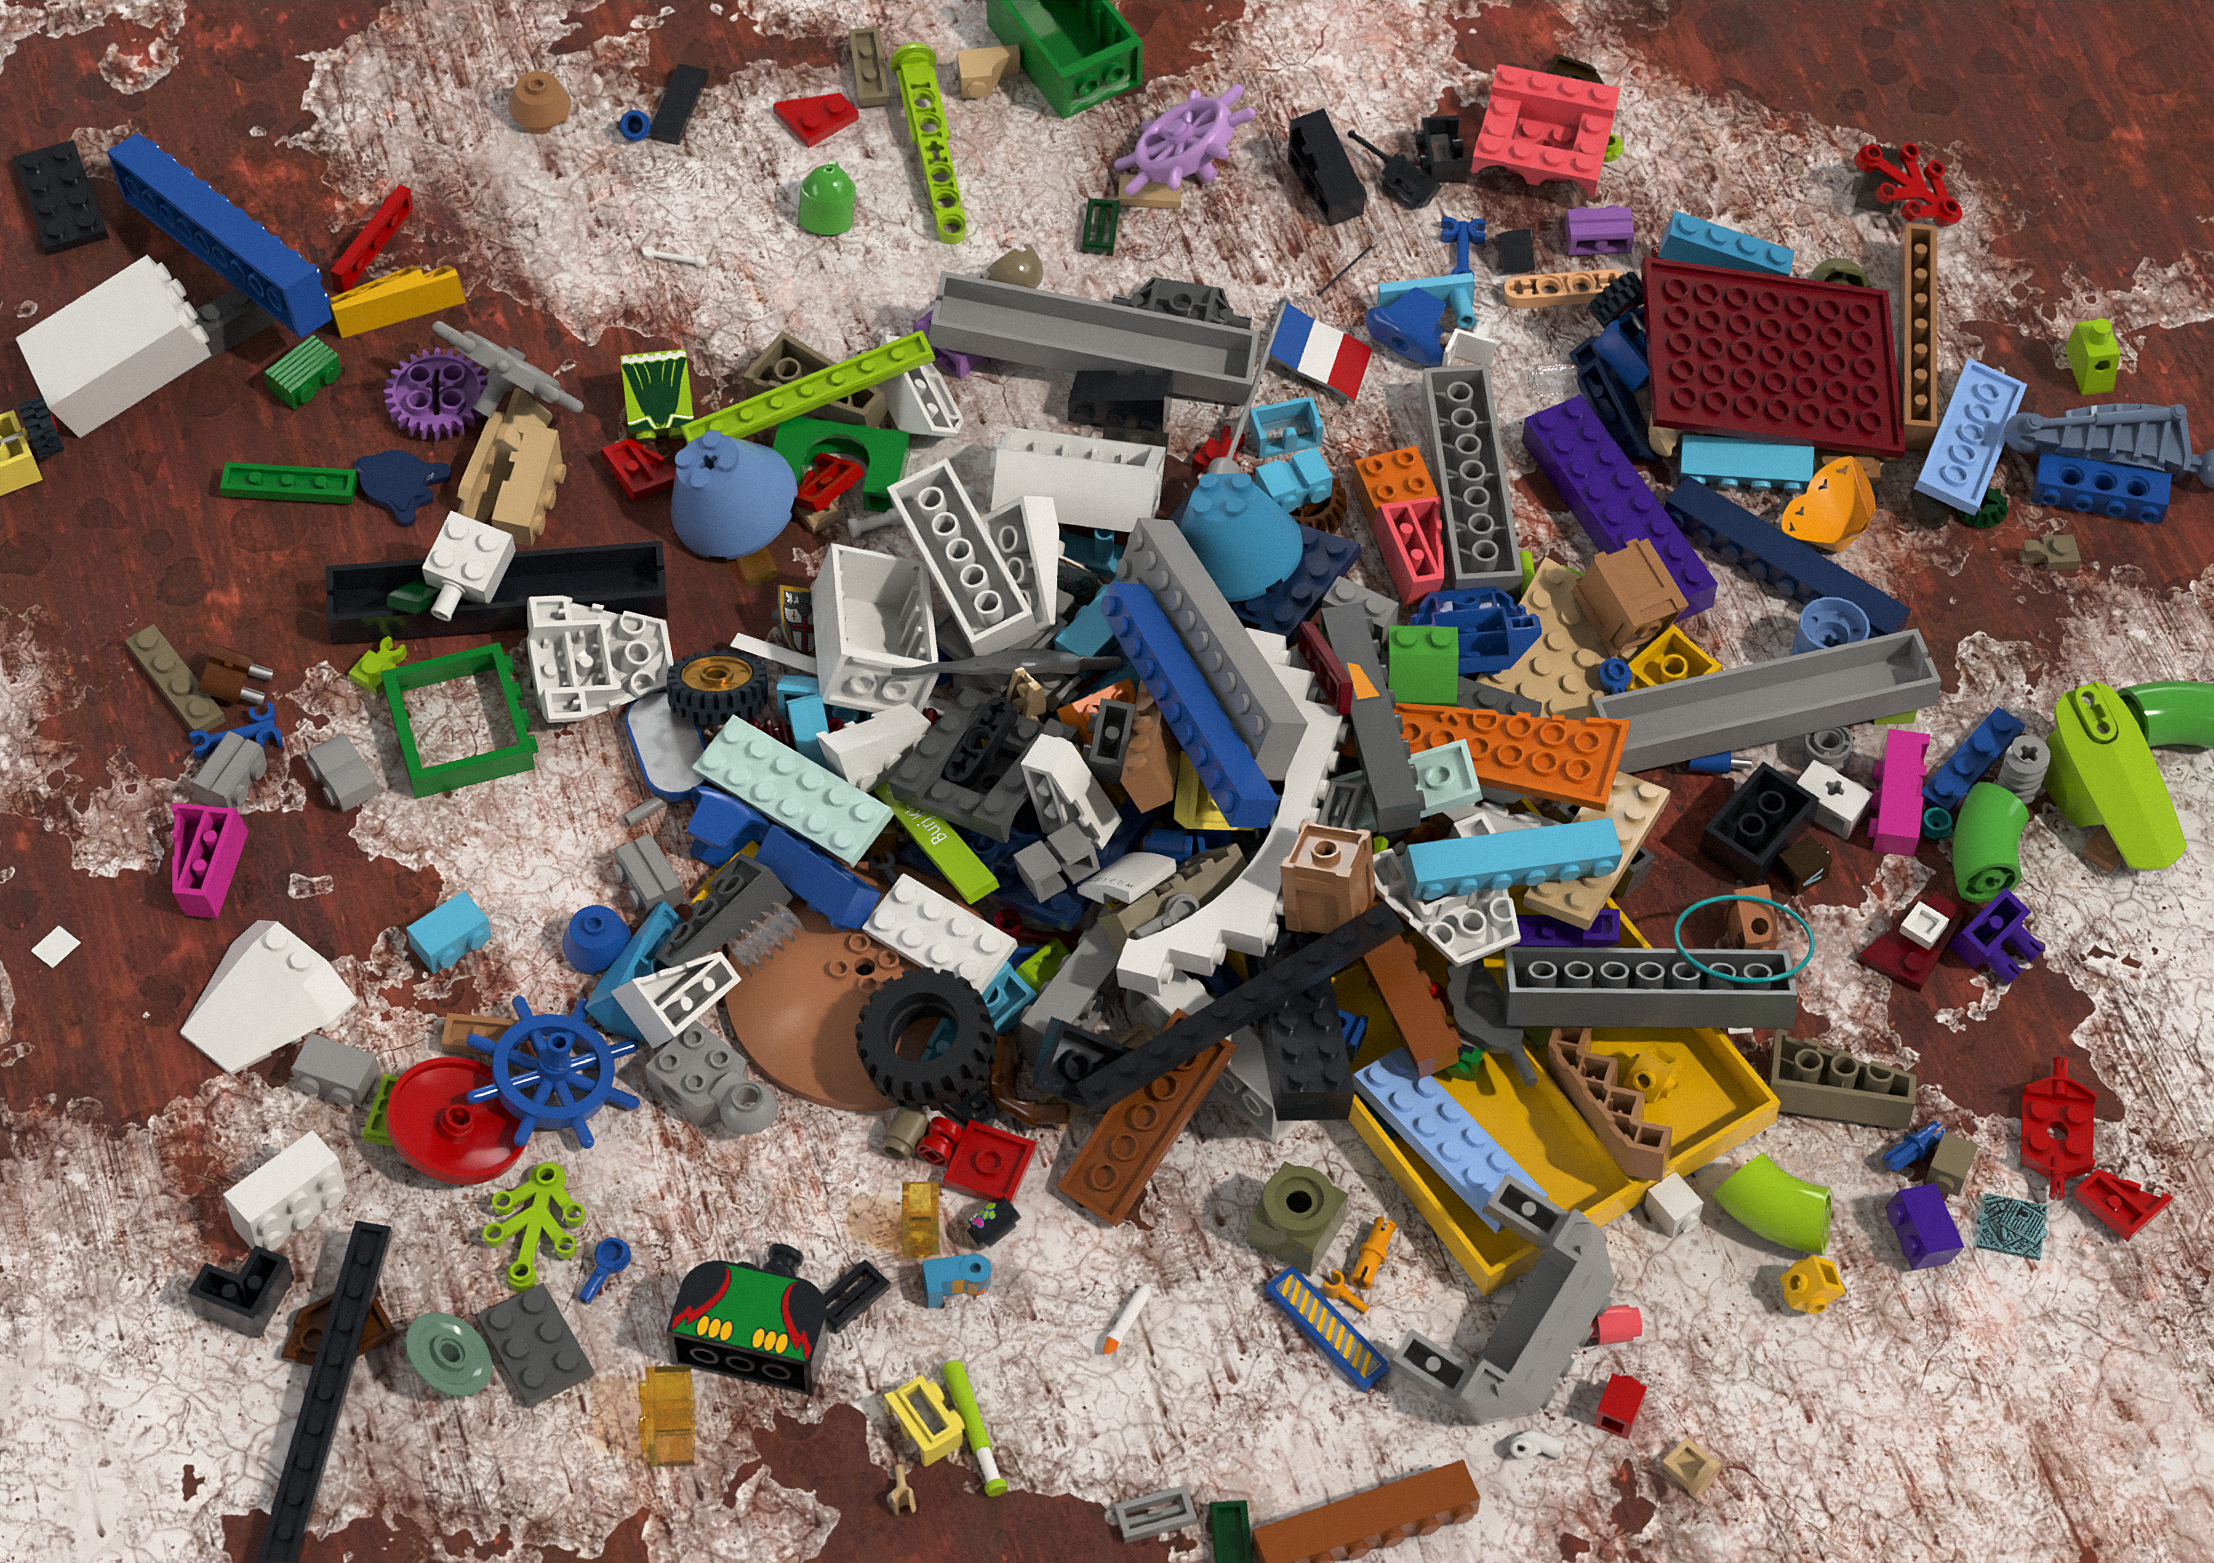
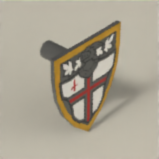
M778 585V609L773 610L772 619L776 623H781L786 644L789 645L792 651L813 657L816 654L811 600L812 589Z

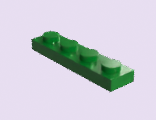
M225 462L220 491L222 496L353 504L358 477L356 470Z

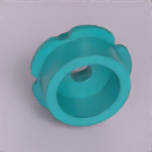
M1930 808L1925 812L1924 816H1921L1920 829L1924 831L1923 834L1929 839H1944L1952 832L1950 828L1953 824L1951 816L1942 808Z

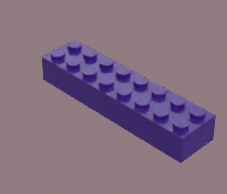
M1582 395L1576 396L1526 417L1522 443L1599 552L1605 551L1606 555H1610L1627 548L1625 543L1637 538L1638 541H1642L1648 538L1689 604L1673 624L1712 608L1718 583Z

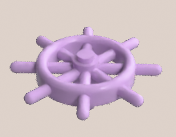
M1240 84L1233 85L1219 99L1201 97L1200 91L1196 89L1191 90L1186 102L1168 110L1154 122L1143 121L1141 123V130L1144 133L1136 145L1135 152L1116 160L1114 163V168L1117 171H1124L1136 165L1141 170L1125 186L1126 194L1129 196L1135 195L1149 181L1167 183L1171 191H1176L1180 187L1181 179L1194 172L1202 184L1213 181L1217 177L1218 171L1210 161L1215 157L1219 159L1228 158L1229 150L1225 146L1230 141L1235 126L1250 121L1256 116L1255 110L1251 107L1233 114L1228 109L1243 94V86Z

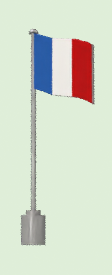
M1280 298L1278 301L1280 305L1278 314L1226 458L1219 457L1213 459L1206 474H1241L1239 465L1232 459L1269 357L1294 373L1335 391L1354 404L1372 350L1356 338L1321 323L1292 306L1289 298Z

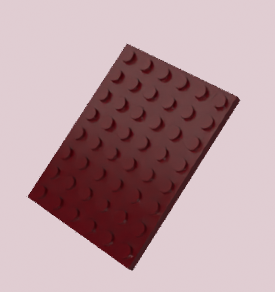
M1644 257L1640 265L1653 426L1902 458L1906 450L1888 290Z

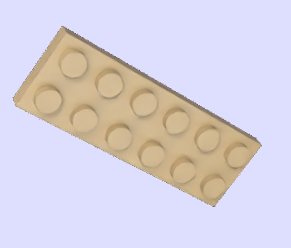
M1617 771L1606 811L1581 807L1571 822L1613 819L1623 854L1616 872L1603 877L1587 875L1579 876L1572 881L1557 879L1545 881L1540 885L1530 886L1524 896L1523 906L1588 931L1668 803L1671 790Z

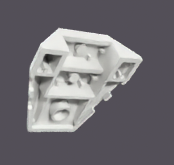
M257 920L231 944L180 1033L182 1037L231 1076L272 1056V1051L288 1043L294 1045L302 1041V1036L318 1028L324 1030L332 1026L357 1003V998L329 962L278 921Z

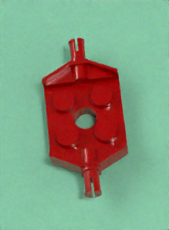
M2061 1056L2053 1058V1076L2026 1084L2022 1093L2020 1162L2046 1177L2047 1181H2050L2049 1198L2054 1200L2057 1194V1201L2065 1198L2064 1184L2067 1179L2091 1172L2096 1163V1159H2093L2094 1104L2097 1099V1093L2068 1077L2069 1059L2064 1056L2062 1061ZM2058 1128L2064 1132L2066 1138L2062 1140L2053 1139L2047 1130Z

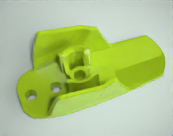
M2094 681L2093 683L2064 692L2053 709L2056 728L2045 741L2050 750L2051 757L2042 781L2043 786L2063 816L2073 822L2078 829L2092 825H2104L2130 869L2154 871L2170 867L2184 853L2187 844L2164 780L2134 716L2119 695L2108 685ZM2082 697H2086L2090 700L2091 707L2088 703L2083 701ZM2097 727L2103 728L2106 734L2100 733Z

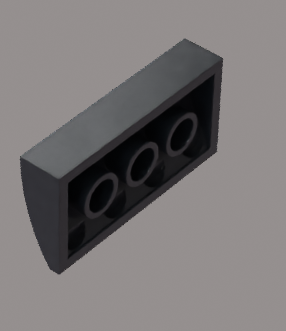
M1051 1016L1038 1054L1032 1087L1090 1109L1075 1084L1134 1049ZM1109 1108L1102 1111L1100 1114L1105 1115Z

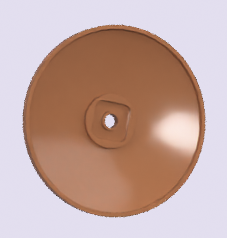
M857 862L854 868L843 865L881 893L870 914L871 916L891 890L890 886L884 878H876L869 873V862ZM895 864L894 870L900 877L903 873L989 923L974 903L969 905L953 886L919 873L907 866ZM793 896V899L786 905L785 910L779 916L737 937L732 945L728 962L742 980L725 994L730 1025L738 1044L753 1065L771 1082L805 1101L824 1107L848 1111H879L900 1107L892 1103L889 1096H882L876 1089L873 1081L870 1080L857 1052L856 1044L858 1040L855 1036V1028L858 1023H862L858 1015L863 1005L869 1006L871 1004L868 997L875 989L880 992L885 987L884 981L890 977H893L894 981L903 977V971L912 969L914 974L921 973V967L866 935L863 929L858 930L847 927L846 931L835 928L827 922L829 918L827 915H821L805 906L807 901L804 898L800 899ZM861 965H870L875 969L874 972L866 976L859 975L855 971ZM926 1017L909 1025L897 1041L896 1055L907 1061L918 1062L927 1048L926 1043L942 1017Z

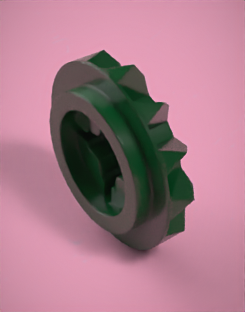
M1988 484L1983 497L1986 500V505L1982 512L1978 509L1975 516L1955 508L1959 517L1967 524L1978 528H1990L2000 524L2005 519L2008 512V498L2001 495L2000 488L1993 489Z

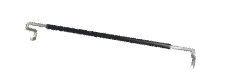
M1367 226L1368 231L1370 233L1379 236V239L1375 243L1370 245L1340 274H1338L1330 283H1328L1319 293L1316 294V296L1310 302L1298 297V292H1294L1295 297L1297 299L1305 301L1307 305H1309L1324 291H1326L1335 281H1337L1346 271H1348L1357 261H1359L1368 251H1370L1373 248V246L1381 240V235L1373 231H1370V228L1372 229V227Z

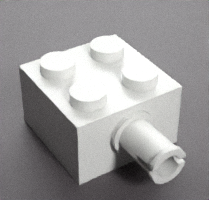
M450 511L422 567L426 584L442 589L434 606L431 608V613L435 617L444 621H450L460 598L477 604L491 602L516 551L512 534Z

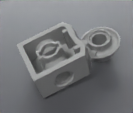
M696 1020L681 1031L645 1065L648 1087L699 1128L715 1124L721 1118L723 1123L736 1133L751 1135L762 1132L771 1126L777 1117L779 1106L776 1096L767 1086L748 1080L747 1060ZM745 1102H754V1103H755V1104L752 1105V1106H743V1105H742V1104L745 1103Z

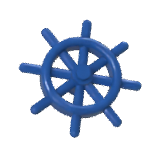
M516 996L512 1000V1006L520 1022L509 1028L499 1042L474 1033L466 1037V1044L469 1047L493 1056L491 1066L492 1084L469 1091L466 1095V1100L469 1104L474 1105L498 1097L502 1105L512 1115L521 1120L513 1138L515 1145L518 1147H523L527 1144L536 1126L547 1129L572 1127L580 1145L585 1149H590L594 1145V1138L585 1121L596 1115L606 1101L630 1110H635L640 1105L638 1097L612 1087L615 1074L614 1059L635 1053L638 1050V1043L633 1039H629L608 1046L596 1030L584 1023L589 1013L585 1009L589 1001L587 998H582L578 1001L571 1017L558 1014L533 1016L523 996ZM530 1040L538 1058L518 1051L516 1048ZM574 1043L581 1046L587 1052L573 1058L569 1055ZM507 1062L530 1070V1072L510 1078ZM596 1065L598 1081L575 1072ZM536 1084L538 1085L532 1100L526 1098L518 1091ZM568 1085L589 1093V1095L579 1102H575ZM550 1093L556 1094L561 1106L545 1105Z

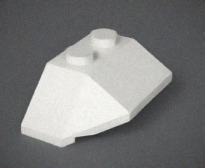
M883 335L880 339V346L902 337ZM932 363L876 384L878 389L885 393L887 407L899 431L917 435L953 438L958 434L964 419L941 374Z

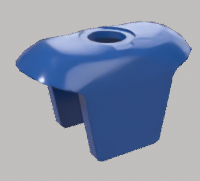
M1414 287L1390 307H1375L1367 311L1365 315L1366 328L1376 341L1390 348L1398 355L1424 367L1433 368L1442 365L1443 352L1438 341L1443 333V327L1438 322L1446 309L1444 301L1418 287Z
M709 786L691 787V799L696 807L687 827L688 834L695 838L690 848L691 857L718 870L752 840L759 846L762 845L771 827L769 820L762 813L745 805L738 799L723 794Z

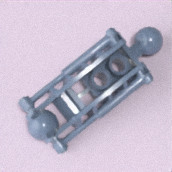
M2128 403L2095 405L2065 411L2064 416L2060 418H2046L2036 413L2024 412L2013 415L2007 421L2004 428L2005 441L2011 451L2040 454L2042 451L2172 474L2171 482L2175 483L2187 473L2197 474L2203 485L2214 489V448L2205 451L2202 455L2192 454L2186 415L2187 410L2182 404H2175L2171 407Z

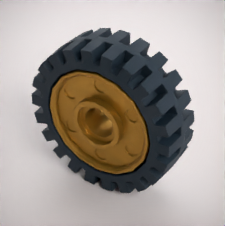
M708 649L707 654L697 651L694 652V657L685 655L682 657V661L676 660L673 666H670L668 669L667 696L669 707H671L673 713H677L678 717L682 719L687 717V721L692 723L699 719V724L707 725L709 721H713V725H721V721L728 722L733 714L742 720H746L748 715L755 716L758 714V710L762 711L765 704H767L768 678L766 666L764 663L761 664L759 658L753 659V655L749 653L742 655V651L739 650L729 653V649H721L719 653H716L715 649Z

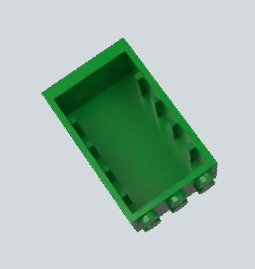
M987 0V25L1004 46H1019L1020 67L1062 120L1142 84L1143 42L1109 0Z

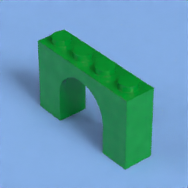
M796 416L779 423L773 450L778 452L788 462L795 475L797 488L803 483V478L808 468L816 461L815 457L820 452L825 454L843 453L858 458L868 468L863 487V508L868 511L885 513L888 509L894 508L887 487L905 478L910 456V433L901 432L896 429L887 430L866 425L837 423L832 420L822 421Z

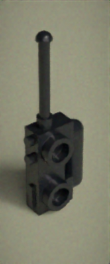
M1355 130L1348 131V138L1354 139L1384 160L1387 166L1381 174L1385 177L1382 181V188L1411 209H1417L1421 203L1426 207L1442 187L1437 180L1416 168V164L1413 161H1410V163L1406 161L1407 157L1403 154L1400 156L1395 154L1393 157L1387 156L1356 134ZM1404 183L1413 191L1410 193L1398 184Z

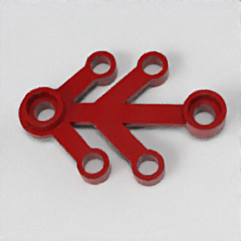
M1906 142L1897 152L1898 158L1903 162L1908 175L1883 159L1881 149L1874 144L1864 145L1855 154L1854 163L1859 170L1865 173H1872L1877 169L1902 186L1895 188L1893 184L1884 182L1875 191V196L1882 204H1889L1891 201L1910 200L1901 209V215L1905 220L1915 222L1917 219L1933 218L1937 224L1947 227L1956 224L1961 219L1962 209L1956 200L1948 196L1941 178L1945 173V168L1937 160H1931L1923 169V174L1930 181L1934 193L1926 188L1916 162V158L1919 156V149L1915 144ZM1920 199L1928 205L1921 206V204L1915 200Z

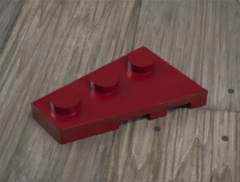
M1935 894L1924 904L1947 917L1949 922L1929 950L1899 932L1901 924L1906 919L1904 918L1859 953L1857 961L1920 993L1968 910L1938 894Z

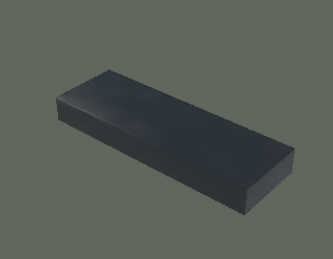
M678 64L652 122L649 132L650 139L680 144L709 78L708 70Z

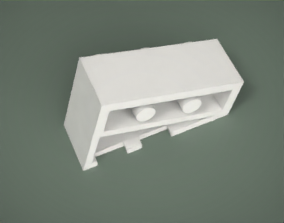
M909 702L871 714L870 720L859 724L851 721L845 723L844 728L830 734L822 731L816 733L830 772L868 794L896 773L930 732L932 725L925 716Z
M1040 734L1021 762V767L1042 832L1052 834L1054 831L1075 822L1094 848L1103 850L1122 821L1121 817L1072 742L1061 737Z

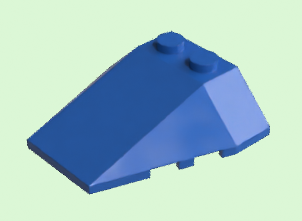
M1497 586L1429 592L1419 605V614H1413L1411 616V624L1404 625L1458 627V676L1465 677L1468 673L1474 672L1495 675L1501 673L1502 670L1511 669L1542 635L1539 616L1534 613L1527 615L1525 606L1519 604L1516 607L1513 604V598Z

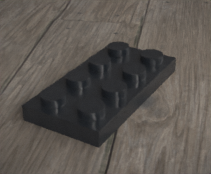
M74 140L12 157L47 256L109 238Z

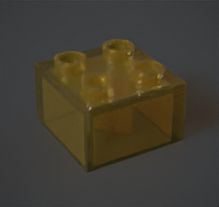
M691 1365L645 1367V1381H639L638 1383L639 1404H641V1415L638 1416L639 1438H641L642 1454H648L650 1467L695 1466V1393Z

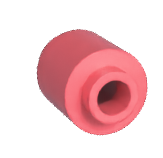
M1628 1304L1607 1307L1603 1315L1600 1317L1596 1314L1590 1324V1327L1594 1330L1589 1339L1595 1338L1597 1345L1633 1341L1634 1337L1642 1336V1320L1639 1308H1630Z

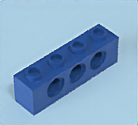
M2041 451L2034 474L2031 502L2041 503L2046 506L2075 509L2080 512L2087 511L2111 517L2139 520L2144 523L2162 524L2169 505L2172 474Z

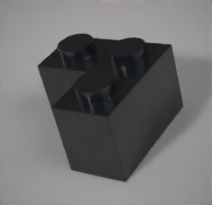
M256 1245L239 1275L205 1262L189 1289L188 1296L194 1313L260 1339L294 1280V1275L289 1258Z

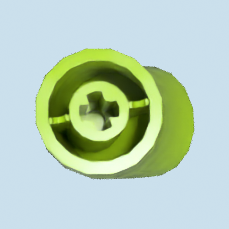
M1763 1152L1736 1171L1711 1194L1728 1214L1762 1238L1802 1253L1819 1256L1825 1255L1830 1234L1832 1212L1830 1187L1812 1184L1792 1176L1781 1169Z

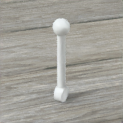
M651 246L645 247L642 251L643 257L646 260H652L657 257L694 263L700 268L707 264V259L703 255L690 257L655 251Z

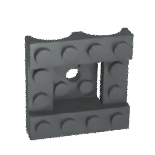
M966 687L888 782L895 800L1006 844L1009 840L1010 827L1015 814L1021 805L1031 798L1021 762L1040 734L1064 738L1072 742L1073 745L1078 744L1080 751L1083 748L1082 740L1077 728L1051 718L1046 724L1018 714L1016 724L1001 747L1019 753L1020 756L1014 760L996 753L973 786L964 788L954 784L945 774V765L985 704L992 698H995ZM1004 711L1003 713L997 712V713L995 714V717H997V716L1003 717V716L1006 714V712H1005V711ZM987 725V727H989L992 730V732L996 730L995 728L992 729L989 725ZM989 736L979 737L974 743V749H983L981 739L989 742ZM970 753L967 755L968 758L971 757L973 760H976ZM960 768L957 771V774H965L968 771V768H966L965 770ZM996 784L994 788L986 790L988 786Z

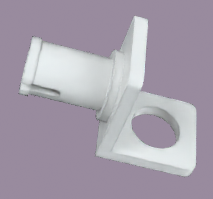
M1480 318L1476 319L1470 332L1455 328L1444 351L1442 367H1449L1454 356L1481 365L1488 364V367H1490L1493 363L1496 341L1488 338L1493 330L1491 323L1485 320L1483 327L1479 328L1483 320Z

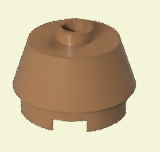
M533 71L518 79L510 97L508 108L514 121L524 126L526 132L547 134L551 132V127L558 125L561 121L563 124L566 122L571 101L568 93L554 75L544 71Z

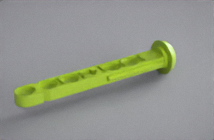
M911 41L893 51L889 66L890 70L897 75L913 144H917L932 213L935 215L934 222L937 235L942 242L954 245L960 243L965 238L966 219L964 210L961 208L960 193L947 142L950 139V134L934 70L937 57L930 46ZM917 99H927L931 102V105L923 108L917 106L914 102ZM925 123H931L937 129L933 132H925L920 126ZM930 150H935L939 154L938 162L934 163L933 153ZM937 173H943L949 179L946 182H936L932 179V176ZM948 198L954 202V205L944 208L937 202L940 199ZM947 224H956L960 227V231L949 233L943 227Z

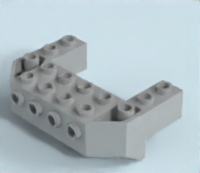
M1506 1174L1500 1180L1482 1212L1542 1249L1543 1253L1473 1367L1411 1328L1405 1334L1386 1365L1480 1426L1531 1415L1539 1408L1543 1410L1547 1408L1556 1393L1552 1389L1558 1377L1564 1379L1575 1361L1571 1358L1577 1346L1583 1347L1594 1330L1590 1327V1324L1596 1314L1601 1317L1609 1306L1612 1297L1608 1294L1615 1284L1603 1232L1577 1209L1574 1208L1570 1213L1509 1174Z

